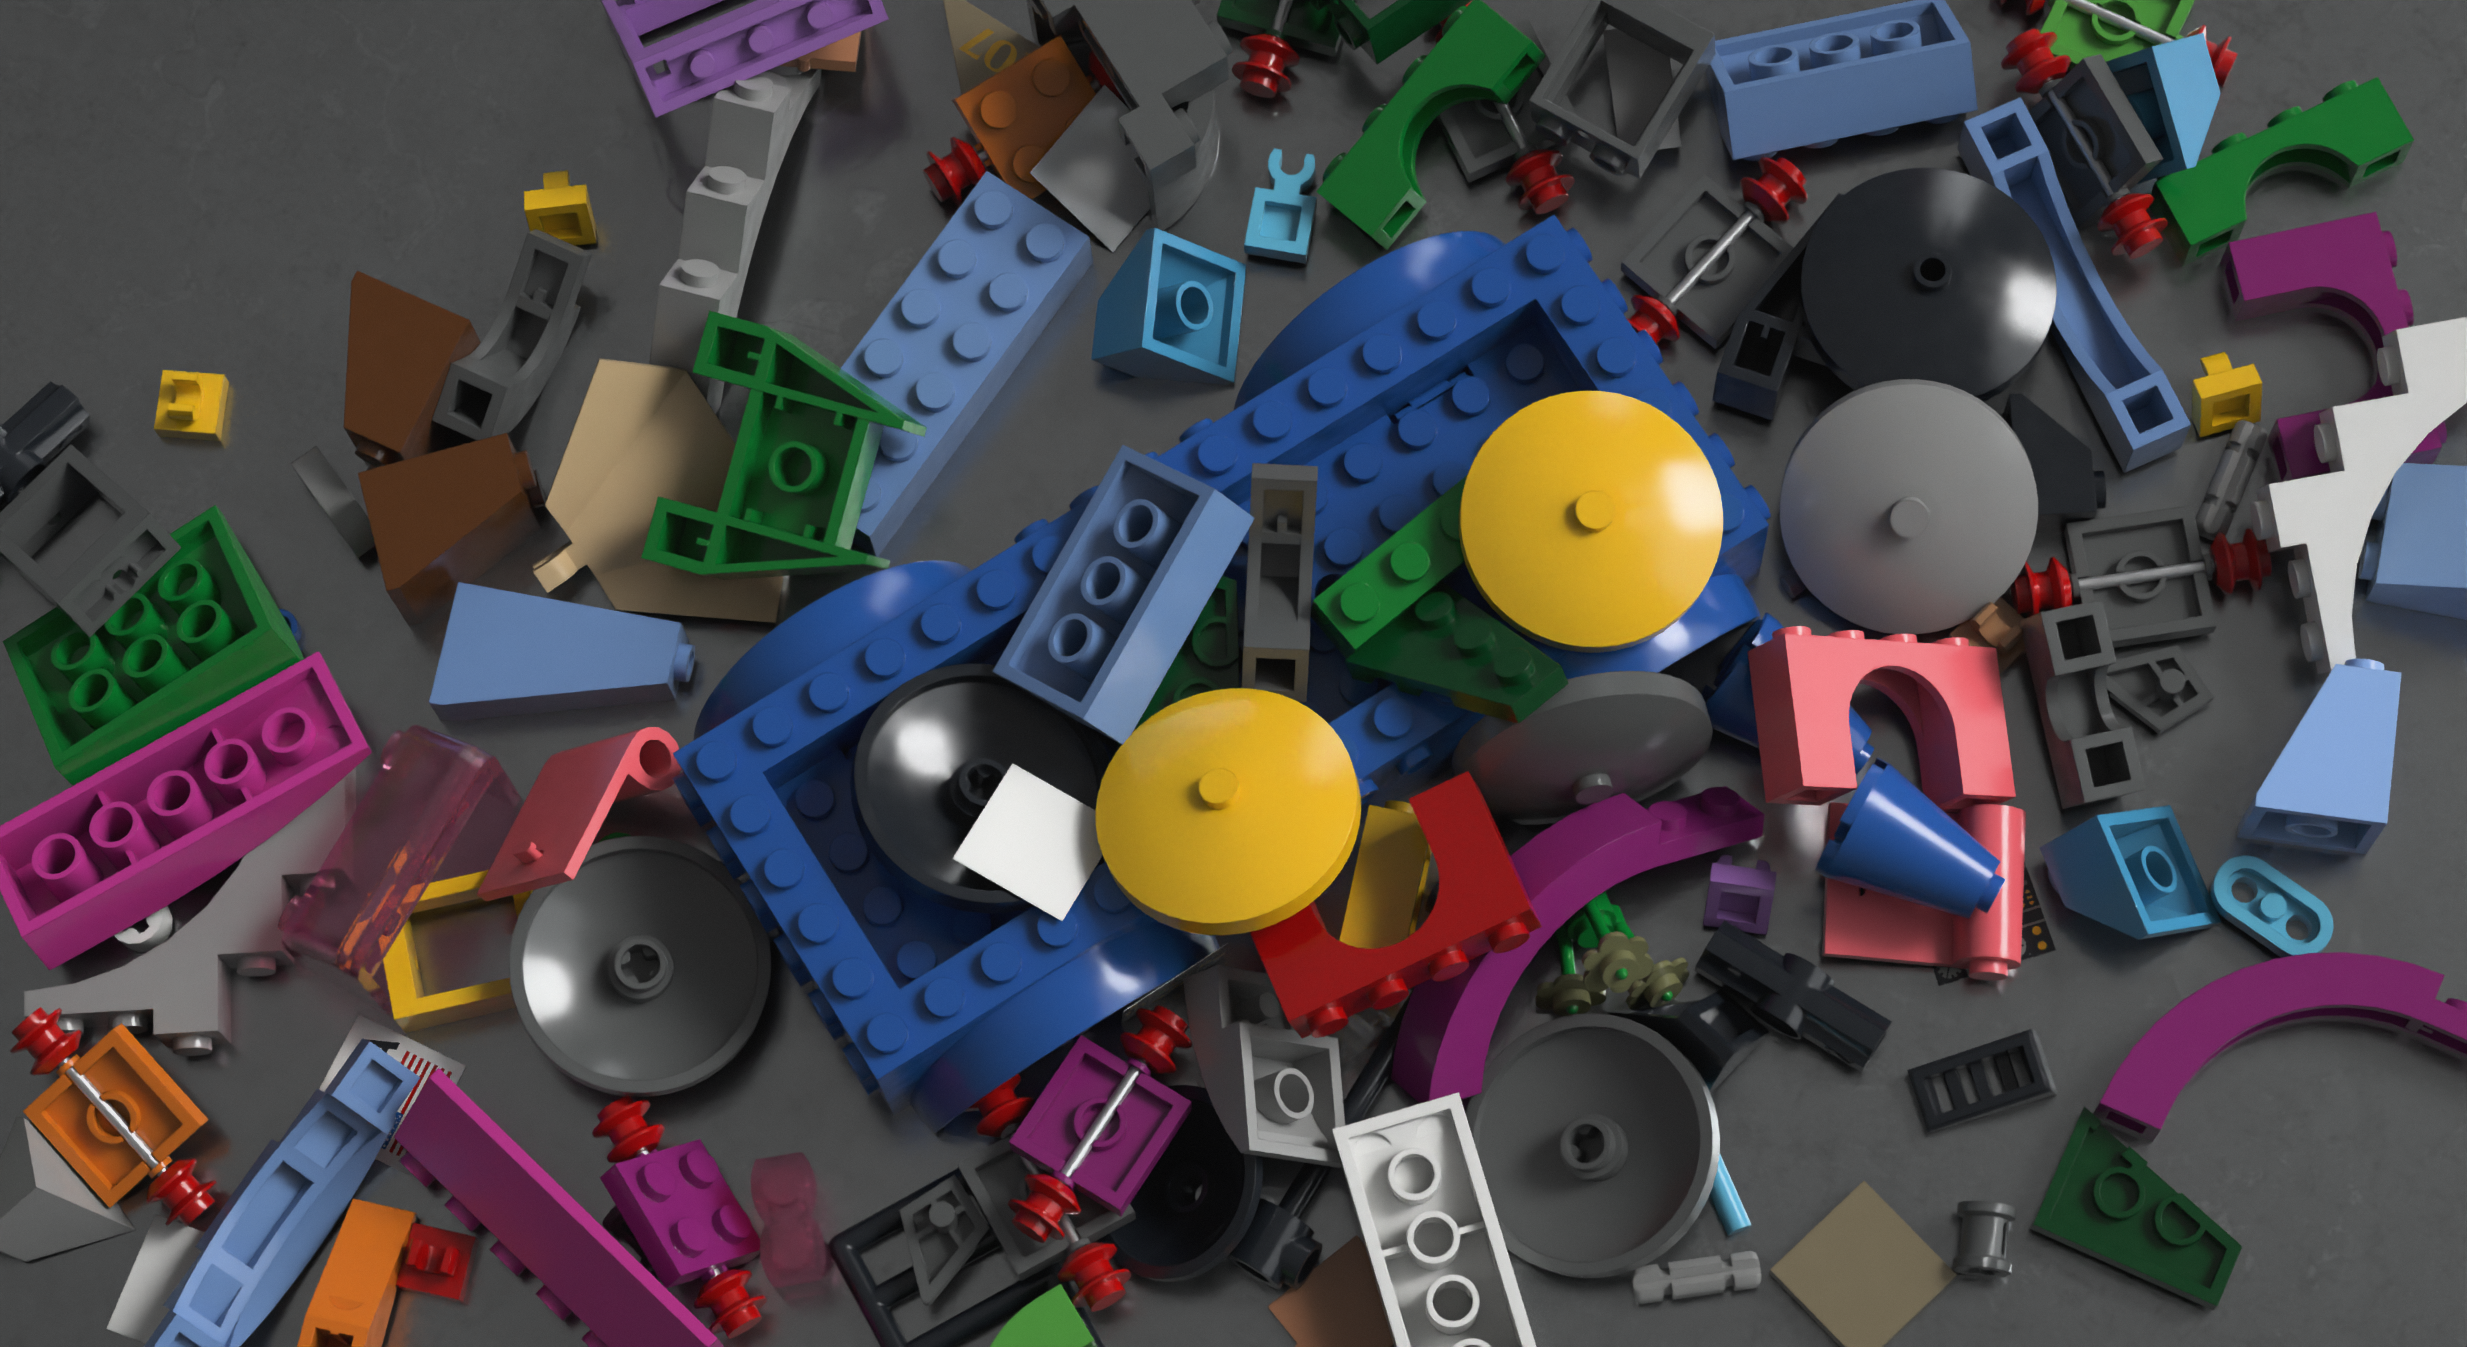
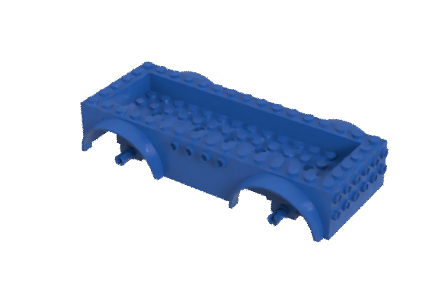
M1555 214L1507 244L1494 235L1485 232L1457 231L1444 233L1408 244L1360 268L1323 293L1276 336L1245 378L1232 412L1214 423L1210 418L1195 423L1179 437L1180 443L1160 456L1156 452L1145 454L1166 466L1215 488L1249 514L1252 463L1318 466L1311 593L1312 609L1313 600L1468 475L1471 465L1482 445L1505 420L1534 402L1566 392L1604 391L1618 393L1645 402L1677 422L1700 447L1716 478L1723 509L1721 547L1713 572L1699 598L1691 608L1664 632L1643 643L1609 652H1575L1548 646L1531 639L1504 621L1482 597L1470 576L1466 564L1444 581V583L1560 664L1567 679L1615 671L1659 673L1722 635L1746 623H1754L1758 618H1761L1757 605L1746 584L1757 578L1760 572L1769 524L1766 520L1771 518L1766 502L1754 486L1749 485L1743 488L1730 469L1735 466V462L1724 441L1716 433L1707 436L1694 417L1699 414V409L1688 389L1680 381L1672 385L1659 366L1663 363V357L1655 341L1645 330L1636 333L1624 316L1628 308L1619 289L1608 278L1602 282L1589 265L1593 258L1583 237L1573 227L1566 231ZM1098 486L1089 488L1078 495L1069 505L1071 510L1049 523L1047 519H1041L1025 527L1015 537L1014 541L1016 544L973 570L950 561L931 560L903 564L881 570L848 583L801 609L758 641L727 672L701 710L694 731V741L673 753L682 773L672 778L681 793V797L700 827L709 822L713 825V828L706 831V834L733 880L742 875L745 876L747 881L739 885L766 933L768 934L776 928L781 935L773 939L799 986L802 987L809 982L812 983L815 990L807 995L832 1039L836 1041L842 1036H845L849 1044L841 1050L868 1096L878 1090L893 1115L911 1105L922 1122L934 1133L944 1129L948 1123L970 1106L1058 1047L1072 1042L1074 1037H1080L1093 1025L1175 978L1220 948L1215 935L1196 934L1175 929L1146 915L1120 890L1103 856L1063 921L1058 920L1036 906L1006 913H975L940 905L904 886L883 867L869 849L855 819L850 790L851 769L858 743L871 715L894 690L918 675L950 665L997 664ZM1249 530L1222 575L1237 580L1239 666L1241 668L1243 667ZM1310 617L1307 702L1299 703L1321 716L1334 729L1349 753L1359 783L1361 794L1360 824L1366 821L1369 805L1384 807L1386 801H1399L1452 768L1453 753L1459 741L1474 724L1486 715L1455 707L1450 697L1424 690L1419 697L1400 692L1395 682L1376 677L1372 683L1353 679L1346 666V658ZM1242 669L1239 672V688H1242ZM1097 732V733L1099 734L1101 740H1102V738L1104 737V735L1101 734V733H1099V732ZM1103 743L1111 761L1117 751V746Z

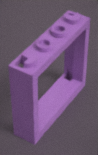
M600 0L614 35L655 118L735 85V80L749 79L889 19L882 0H756L644 48L638 36L723 0ZM665 60L669 69L657 74L653 64Z

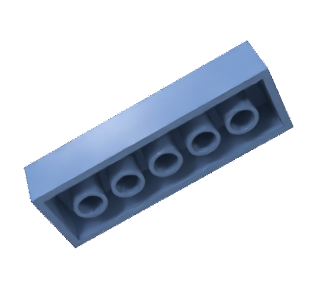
M988 171L985 172L841 367L842 370L927 427L925 437L884 426L853 538L854 544L873 556L878 557L1093 264L1089 236Z

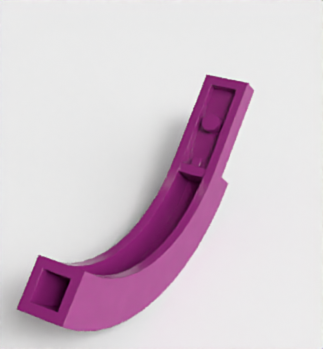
M1727 786L1710 787L1703 790L1702 793L1671 802H1656L1646 809L1625 793H1621L1578 810L1539 833L1510 857L1542 927L1530 932L1528 941L1516 949L1498 954L1491 950L1468 961L1469 967L1456 977L1440 982L1433 981L1431 978L1414 987L1402 1019L1394 1052L1391 1079L1419 1103L1458 1092L1461 1099L1482 1093L1485 1060L1499 1015L1524 969L1561 925L1593 898L1615 884L1638 873L1762 837L1765 814Z
M2347 952L2307 953L2276 958L2248 966L2209 983L2183 999L2161 1017L2129 1052L2107 1085L2093 1114L2099 1119L2153 1142L2161 1131L2165 1119L2181 1090L2201 1068L2218 1054L2237 1042L2263 1030L2286 1023L2310 1019L2342 1018L2390 1026L2467 1058V1002L2448 998L2444 1003L2435 999L2445 975L2413 963L2377 955Z

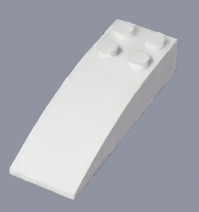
M1459 1092L1332 1129L1394 1347H1536Z

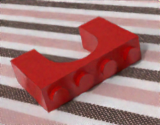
M1469 771L1409 798V802L1437 863L1439 890L1430 915L1422 926L1408 938L1391 946L1375 949L1347 945L1328 933L1314 901L1293 916L1277 924L1250 932L1286 1018L1302 1039L1309 1035H1312L1314 1038L1331 1035L1348 1024V1017L1371 1006L1375 1010H1380L1396 1005L1409 995L1408 989L1431 978L1433 981L1440 982L1456 977L1469 967L1468 961L1491 950L1498 954L1516 949L1528 941L1530 932L1542 927L1485 799Z

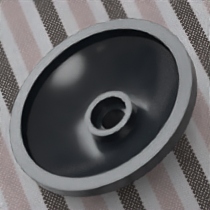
M1192 1085L1168 1086V1088L1192 1102V1111L1130 1204L1135 1211L1136 1219L1099 1239L1101 1243L1115 1244L1117 1252L1112 1258L1119 1265L1132 1273L1156 1281L1187 1280L1209 1271L1223 1261L1237 1247L1250 1227L1262 1190V1156L1240 1153L1219 1119L1207 1089ZM1202 1184L1201 1193L1196 1200V1190Z

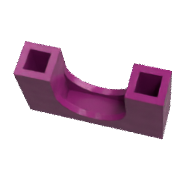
M2377 212L2228 242L2220 262V267L2235 322L2299 308H2322L2336 312L2352 321L2364 333L2372 347L2376 362V378L2373 387L2363 396L2348 404L2393 396L2392 386H2384L2380 378L2377 351L2378 348L2384 347L2383 336L2396 329L2407 328L2413 325L2414 313L2407 290H2398L2392 269L2397 266L2395 242L2389 230H2381ZM2327 409L2276 419L2267 440L2279 482L2331 473L2329 462L2321 463L2314 441V427L2321 424L2319 413ZM2445 420L2427 434L2404 463H2434L2442 449V444L2447 441Z

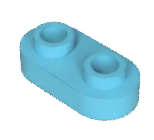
M2249 855L2233 857L2219 868L2212 880L2210 895L2217 912L2281 958L2307 953H2321L2329 943L2333 934L2334 924L2328 907L2316 896L2262 859ZM2238 883L2248 885L2253 890L2254 899L2246 903L2238 901L2232 894V886ZM2289 921L2303 923L2308 930V937L2303 940L2291 938L2286 931V923Z

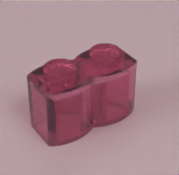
M802 1152L756 1159L751 1174V1194L756 1211L765 1224L760 1240V1256L768 1280L783 1301L829 1293L833 1282L834 1263L829 1243L820 1229L824 1215V1195L815 1171Z

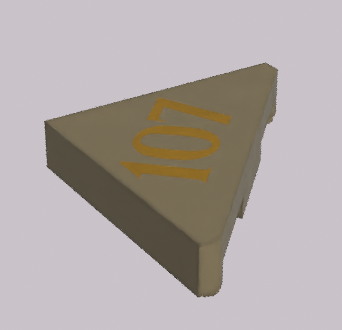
M943 0L961 94L1040 47L966 0Z

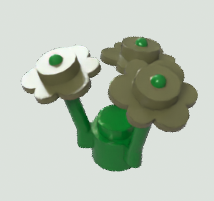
M1604 891L1575 912L1554 932L1559 946L1561 976L1557 977L1554 982H1544L1537 986L1535 1003L1538 1008L1553 1010L1555 1014L1560 1016L1584 1014L1591 1009V1006L1605 1002L1607 999L1606 989L1610 988L1614 993H1623L1628 990L1630 995L1626 998L1625 1003L1629 1009L1640 1008L1646 1003L1653 1008L1660 1007L1673 1000L1683 988L1682 983L1690 975L1687 969L1688 962L1684 957H1680L1672 962L1664 960L1654 965L1651 956L1647 953L1649 947L1645 938L1635 937L1625 921L1620 906L1611 904L1606 891ZM1575 941L1584 948L1598 947L1597 949L1587 951L1582 956V964L1586 969L1583 975L1576 974L1573 951V943Z

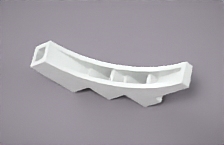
M2467 317L2396 329L2383 336L2384 347L2378 348L2377 364L2384 386H2392L2393 396L2334 406L2319 413L2321 424L2314 427L2315 447L2321 463L2329 462L2331 473L2268 484L2256 490L2258 501L2251 503V520L2257 539H2266L2268 553L2294 549L2296 560H2291L2288 563L2289 581L2294 597L2296 599L2303 598L2308 623L2301 624V643L2307 661L2316 662L2318 674L2331 672L2335 664L2345 665V661L2356 659L2352 608L2357 563L2372 515L2392 478L2427 434L2467 403Z

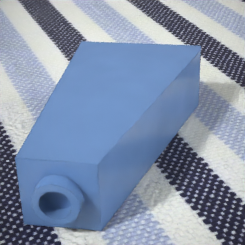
M458 582L429 704L439 719L462 721L675 700L679 682H688L690 680L695 660V645L688 644L689 639L680 622Z

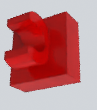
M413 1222L396 1286L400 1290L463 1304L480 1241L475 1236Z

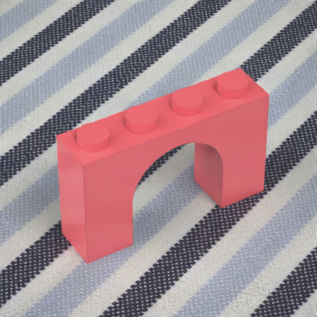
M1792 626L1774 631L1772 633V640L1748 651L1766 803L1820 806L1857 789L1849 726V707L1852 694L1858 684L1878 689L1890 697L1902 710L1911 725L1916 739L1923 793L1944 812L1959 813L1962 809L1973 805H1998L2016 797L1996 648L1969 646V640L1963 637L1944 638L1932 643L1917 642V636L1914 634H1894L1875 640L1865 639L1864 632L1860 630H1843L1828 634L1827 636L1811 635L1809 627Z

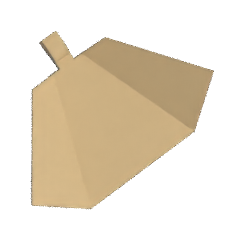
M598 359L545 502L546 508L565 531L570 541L534 563L533 573L548 593L568 580L580 568L588 565L616 610L776 623L783 576L723 580L641 558L658 496L717 512L736 444L687 370L651 364Z

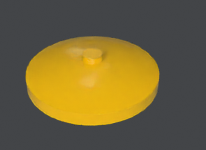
M1575 391L1549 396L1528 405L1505 420L1490 435L1476 455L1465 481L1459 508V537L1465 564L1474 584L1489 606L1504 621L1531 639L1548 646L1575 652L1600 653L1632 647L1650 640L1676 623L1691 608L1706 586L1717 562L1723 533V509L1718 484L1708 460L1693 438L1677 422L1655 407L1629 396L1604 391Z
M1249 688L1213 690L1182 699L1160 710L1137 727L1124 744L1120 746L1105 771L1097 795L1095 810L1096 832L1103 858L1114 881L1123 894L1146 915L1172 928L1203 935L1242 934L1263 929L1293 916L1317 899L1332 884L1343 869L1356 842L1361 818V794L1355 770L1342 740L1334 729L1313 710L1296 700L1265 690Z

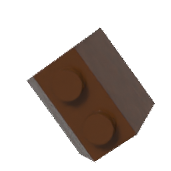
M357 271L351 281L344 429L356 447L355 454L365 462L366 466H368L367 470L437 452L445 448L453 430L432 421L451 363L471 354L481 342L469 319Z
M507 433L358 473L386 591L408 626L422 623L455 597L458 582L471 584L541 529L536 508L545 506L546 500L537 469L533 470L527 450L516 452Z

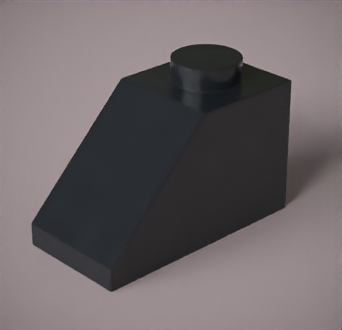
M2022 393L2009 394L2003 412V419L2017 435L2031 463L2038 496L2036 533L2063 532L2066 523L2095 519L2097 509H2105L2106 481L2103 470L2093 471L2092 450Z

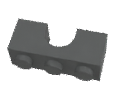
M2102 599L2040 612L2019 621L2020 627L2023 630L2024 645L2062 809L2146 790L2132 726L2123 728L2119 725L2109 702L2106 681L2107 670L2110 665L2117 663Z

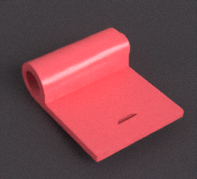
M646 727L560 751L552 755L539 773L477 895L487 902L574 880L613 803L659 792L674 784L672 778L680 774L681 771L673 755L674 752L679 750L675 739L667 731L659 727Z
M1831 802L1828 805L1827 843L1829 839L1834 841V834L1841 822L1839 820L1848 804ZM1983 804L1968 806L1958 814L1946 813L2001 861L1995 874L2006 880L1987 914L1975 908L1968 919L1864 888L1863 895L1861 896V887L1825 877L1822 956L1969 969L1968 976L1973 979L1986 981L2007 979L2008 970L2021 967L2026 812L2013 806Z

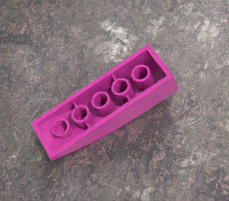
M318 651L0 826V892L21 937L49 970L56 968L163 909L225 870L310 807L372 753L320 652Z

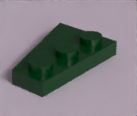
M1444 582L1345 660L1353 679L1372 683L1376 677L1396 683L1400 692L1418 697L1424 690L1450 697L1455 707L1517 724L1569 684L1560 664Z
M2084 1106L2030 1229L2215 1310L2243 1246L2183 1193L2178 1194L2147 1166L2148 1162L2130 1146L2128 1148L2125 1147L2101 1125L2102 1121Z

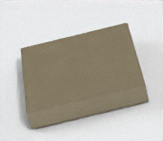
M1865 1181L1860 1183L1769 1271V1274L1840 1347H1884L1957 1276Z

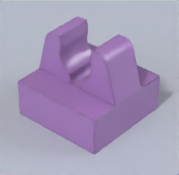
M1722 855L1717 863L1712 862L1703 926L1719 928L1725 920L1733 926H1737L1743 932L1767 935L1777 872L1771 871L1769 863L1764 860H1758L1756 869L1734 866L1732 865V856Z

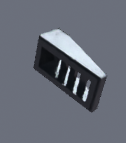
M2032 1029L1907 1070L1928 1133L2057 1094L2039 1036ZM2018 1052L2022 1054L2031 1084L2023 1087L2019 1085L2010 1058L2011 1054ZM1996 1060L2006 1090L2005 1093L1994 1095L1984 1065L1985 1062ZM1970 1067L1980 1097V1101L1971 1104L1968 1102L1958 1071ZM1945 1075L1955 1109L1947 1112L1943 1111L1933 1081L1934 1077Z

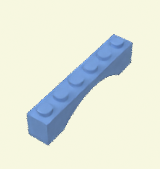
M2019 97L1964 121L1957 149L1970 175L1995 186L2019 204L2037 225L2049 247L2054 263L2057 284L2056 306L2050 330L2123 472L2126 473L2180 449L2191 423L2163 369L2148 354L2133 334L2103 284L2069 211L2049 150L2022 98Z

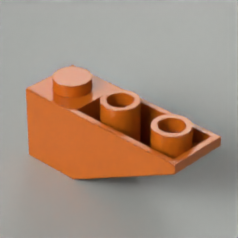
M352 1199L306 1312L297 1347H382L398 1288L396 1286L412 1224L416 1220V1212Z

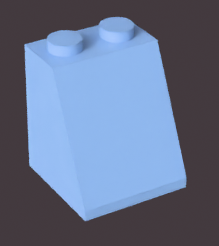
M2403 463L2396 471L2371 519L2378 520L2375 542L2366 541L2363 547L2358 578L2369 580L2365 601L2467 620V466Z
M2349 659L2345 661V665L2335 664L2239 822L2237 838L2367 854L2388 821L2402 672L2384 670L2383 663L2370 659Z

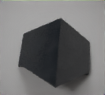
M1723 989L1702 1000L1665 1004L1655 1008L1650 1006L1608 1012L1610 1015L1640 1023L1672 1042L1691 1060L1700 1072L1710 1093L1769 1034V1031Z

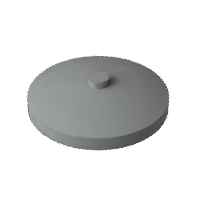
M1920 379L1883 381L1860 388L1835 401L1823 410L1800 436L1790 454L1781 482L1780 525L1782 537L1790 561L1802 582L1823 605L1837 615L1864 628L1883 633L1914 635L1932 633L1954 627L1973 618L1988 602L1994 604L2016 580L2029 556L2036 534L2038 521L2036 482L2029 458L2017 435L2008 423L1982 400L1966 391L1935 381Z

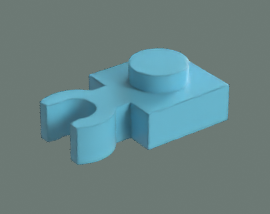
M1274 148L1268 159L1269 179L1274 188L1271 190L1255 187L1244 242L1245 254L1306 264L1317 210V197L1301 195V193L1306 191L1314 182L1316 175L1315 158L1312 154H1306L1303 169L1295 175H1289L1281 170L1282 149Z

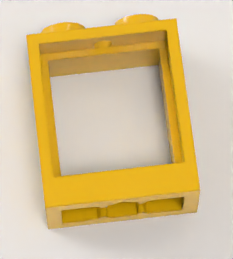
M1389 800L1385 802L1384 807L1369 805L1339 940L1347 945L1365 949L1383 948L1408 938L1416 931L1432 851L1410 803Z
M489 870L371 896L393 1017L405 1033L515 1008L510 978L425 996L409 914L481 898L477 895V892ZM533 890L513 895L517 919Z

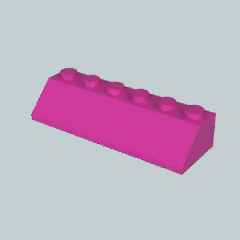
M439 1068L428 1078L394 1135V1138L408 1151L399 1162L426 1188L436 1179L453 1196L444 1206L471 1232L480 1223L498 1239L489 1250L517 1277L525 1268L529 1269L544 1284L535 1294L562 1321L573 1312L590 1329L581 1338L589 1347H724L713 1333Z

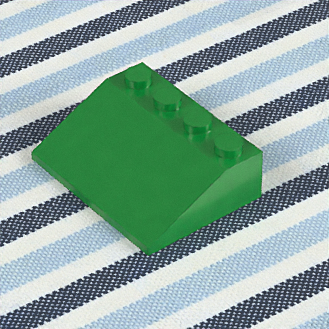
M216 505L170 533V536L180 545L181 549L91 637L55 607L3 641L53 765L72 786L304 659L289 625L223 513ZM122 570L115 572L113 579L119 577Z

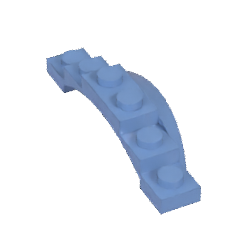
M362 1038L325 1092L316 1089L279 1142L273 1139L270 1140L195 1247L201 1250V1253L163 1306L168 1308L169 1311L144 1347H240L284 1296L330 1233L394 1127L397 1110L417 1084L420 1077L375 1044Z

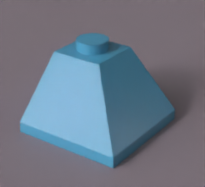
M2204 33L2152 46L2106 61L2163 157V160L2137 184L2196 167L2221 94Z
M1147 229L1098 299L1091 360L1138 378L1220 385L1234 383L1246 264L1160 229Z
M2170 805L2096 815L2040 847L2048 867L2050 883L2059 893L2066 908L2138 940L2212 928L2221 923Z

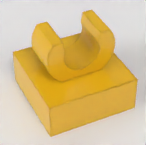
M568 170L544 173V189L524 191V211L530 231L538 229L574 246L597 243L596 223L586 184L570 186Z
M2225 352L2200 358V364L2206 376L2194 379L2192 388V420L2199 436L2204 437L2233 429L2239 420L2252 423L2261 421L2262 381L2254 363L2232 369L2230 360Z
M162 370L154 430L158 436L221 441L229 381L225 375Z

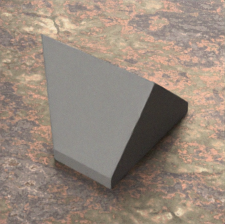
M16 1116L0 1157L1 1253L27 1262L136 1231L118 1203L109 1208L32 1121Z

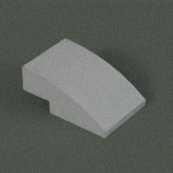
M1216 965L1183 978L1187 1016L1200 1072L1212 1105L1226 1132L1240 1153L1341 1168L1342 1164L1332 1133V1129L1345 1126L1338 1038L1330 1036L1314 1038L1312 1035H1309L1302 1039L1288 1022L1267 973Z

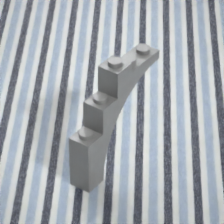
M777 66L749 79L735 80V85L718 91L713 98L705 166L686 191L678 259L659 284L649 364L687 370L715 414L721 406L724 382L692 373L708 313L713 311L737 318L749 264L777 174L801 117L820 85L822 69H810L803 72L798 70V67Z
M356 767L291 822L244 855L239 866L209 904L167 941L122 967L80 982L24 991V1017L27 1018L40 1007L48 1015L61 1008L62 1012L57 1025L64 1033L80 1030L82 1032L81 1036L84 1034V1027L108 1026V1031L110 1032L121 1023L131 1034H139L148 1031V1023H153V1035L166 1047H173L174 1054L184 1056L206 1055L212 1052V1045L231 1044V968H237V974L243 976H267L276 973V966L294 965V890L300 889V894L306 897L322 898L338 895L339 887L357 886Z

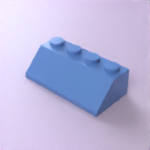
M1913 0L1715 41L1716 55L1706 69L1720 133L1733 160L1743 158L1748 161H1759L1762 157H1773L1778 151L1800 146L1813 149L1825 148L1835 144L1839 138L1859 134L1870 136L1888 135L1898 130L1899 126L1923 121L1933 124L1947 123L1957 119L1962 113L1978 110L1971 43L1945 0Z
M1122 445L992 672L1074 720L1123 745L1133 733L1255 518L1215 488Z

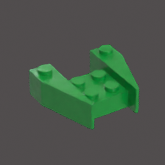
M709 311L692 373L751 389L717 512L658 496L641 558L723 580L888 569L890 560L851 549L884 426L925 437L927 427L793 335L765 325Z

